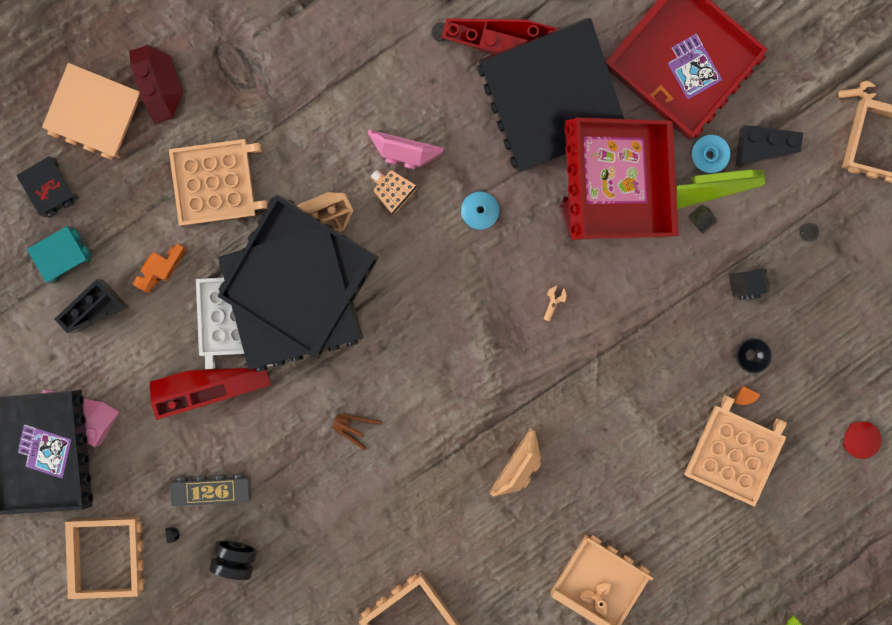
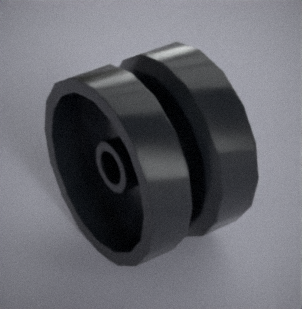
M217 541L213 551L217 557L211 560L209 570L215 575L228 579H250L253 572V566L250 563L256 560V548L235 541Z

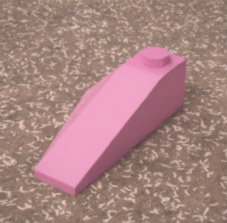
M43 390V391H42V393L55 392V391H50V390ZM84 398L83 409L86 417L87 443L96 447L102 444L120 411L105 402Z

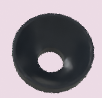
M747 339L736 350V361L746 372H762L771 362V349L761 339ZM750 349L756 353V357L752 361L746 359V352Z

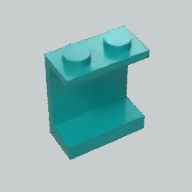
M66 226L27 249L46 283H54L59 280L58 276L83 262L92 261L90 258L91 252L86 245L83 246L80 241L81 235L76 228Z

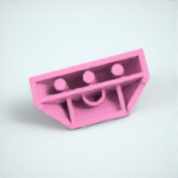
M368 130V135L379 154L386 160L385 163L391 165L401 163L404 164L405 168L415 170V167L421 168L441 156L444 151L442 147Z

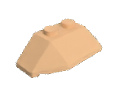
M327 192L297 205L322 222L333 225V228L339 232L345 230L354 211L345 193Z
M529 429L489 491L490 495H503L520 491L522 487H527L531 480L529 476L533 471L536 472L541 465V456L534 429Z

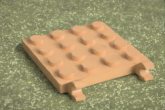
M245 139L169 149L179 226L256 216V210L268 209L269 201L254 202L248 153L262 152L261 144H247Z
M724 395L721 407L714 406L684 475L755 507L786 440V437L781 434L787 422L776 418L773 430H769L729 412L735 399Z

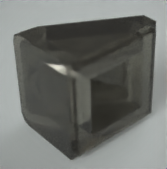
M703 204L688 216L703 234L718 222L711 210Z

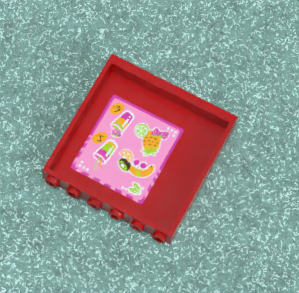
M574 118L565 121L571 240L668 238L679 236L673 121Z

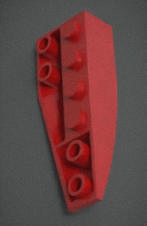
M446 18L441 38L486 53L495 54L559 28L526 19Z
M248 368L187 370L150 381V402L155 418L159 420L271 386L267 370L256 372V369L249 370Z

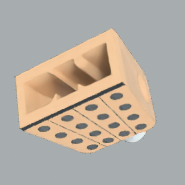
M377 169L370 177L378 184L373 190L393 216L418 189L415 184L392 170L385 176Z

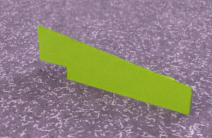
M744 170L694 176L691 178V184L676 186L677 209L764 186V170Z

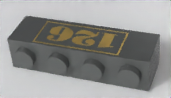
M245 473L233 474L234 477H226V474L214 475V478H207L206 475L195 476V479H188L187 476L176 477V480L170 483L171 506L249 502L252 499L251 476H245Z

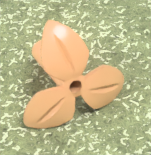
M601 583L597 585L596 593L591 589H587L579 597L586 603L595 600V610L599 614L606 616L608 604L602 599V596L609 594L611 585L610 583Z

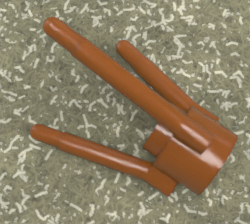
M346 413L343 416L338 414L332 428L363 450L366 447L346 432L350 431L360 437H364V434L351 428V421L348 420L382 424L381 421L351 416Z

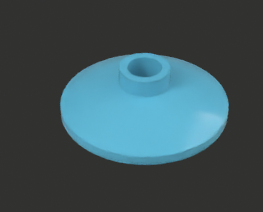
M706 135L694 144L692 160L699 170L705 173H716L727 166L730 160V148L723 138L717 135ZM711 152L712 158H708L706 153Z
M474 192L463 201L461 215L468 226L473 229L483 230L491 227L496 222L499 215V206L496 199L489 193ZM480 206L484 208V212L481 214L477 212V208Z

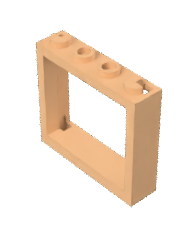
M865 98L858 103L842 168L848 169L850 173L859 174L861 172L865 173L866 177L873 179L880 177L884 178L885 182L892 183V172L853 162L866 111L892 118L891 104Z
M140 516L71 518L65 522L68 599L138 597L143 592L145 580L142 579L144 560H141V552H143L144 543L141 540L140 534L143 531ZM129 525L132 589L81 590L79 527Z
M421 572L418 575L415 573L413 576H410L407 579V583L403 586L399 584L391 590L392 594L388 597L383 596L376 601L377 605L371 609L369 607L366 608L359 618L360 625H370V620L420 584L448 624H460Z

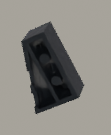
M747 125L740 128L735 167L801 152L803 132Z
M766 268L729 274L732 297L739 296V300L761 298V294L770 291Z
M96 279L54 320L67 333H75L130 307L104 280Z

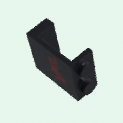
M51 156L16 175L38 214L48 218L58 214L59 209L75 204L74 201L79 198L77 194L71 192L57 168L59 166L57 159Z

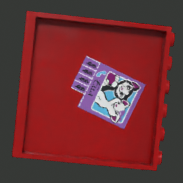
M658 0L606 60L608 71L662 118L667 121H673V127L690 140L693 137L697 138L704 130L702 126L706 122L709 124L716 117L714 112L718 108L722 109L729 100L726 98L731 93L734 95L740 89L741 85L739 83L751 76L754 72L751 69L755 64L759 66L766 58L764 54L768 49L711 0ZM662 85L674 99L665 103L667 97L661 90L654 98L650 94Z

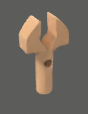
M864 81L860 83L858 89L841 90L838 96L839 98L859 96L862 100L865 98L872 99L876 93L867 94L863 91L866 88H873L875 85L869 81Z
M557 286L548 290L547 296L550 298V303L544 315V320L551 321L557 304L565 302L567 295L564 288L561 291L560 297L556 299L554 292Z

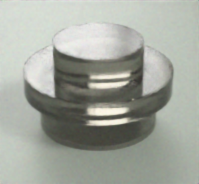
M437 23L432 28V37L437 42L447 41L441 38L445 23Z
M806 223L800 228L799 234L802 240L813 242L819 236V229L813 223Z

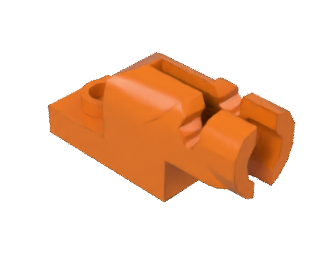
M181 244L173 245L168 252V258L156 252L152 253L140 269L145 277L137 276L133 285L150 293L159 282L158 278L168 281L188 248Z

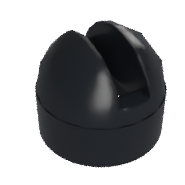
M174 527L165 528L167 543L176 542L180 537L179 530Z

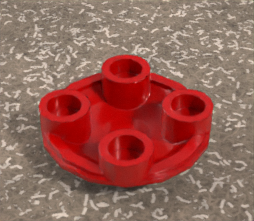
M852 422L845 432L843 447L855 458H870L881 447L882 438L880 431L870 422Z

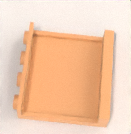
M68 63L42 128L48 130L47 134L59 138V135L66 137L65 141L73 145H77V142L84 145L83 149L94 153L96 149L101 151V156L112 160L115 157L119 159L120 156L117 154L137 104L143 100L140 92Z
M585 535L550 591L552 598L596 625H621L649 579L653 580L654 578L649 574L651 571L645 566H636L633 564V559L627 555H624V557L617 554L618 550L610 545L607 547L602 545V540L592 535L589 537ZM604 582L610 583L611 589L609 594L602 596V599L608 604L607 615L603 616L595 610V600L586 603L580 599L579 595L587 589H591L596 593L597 585Z

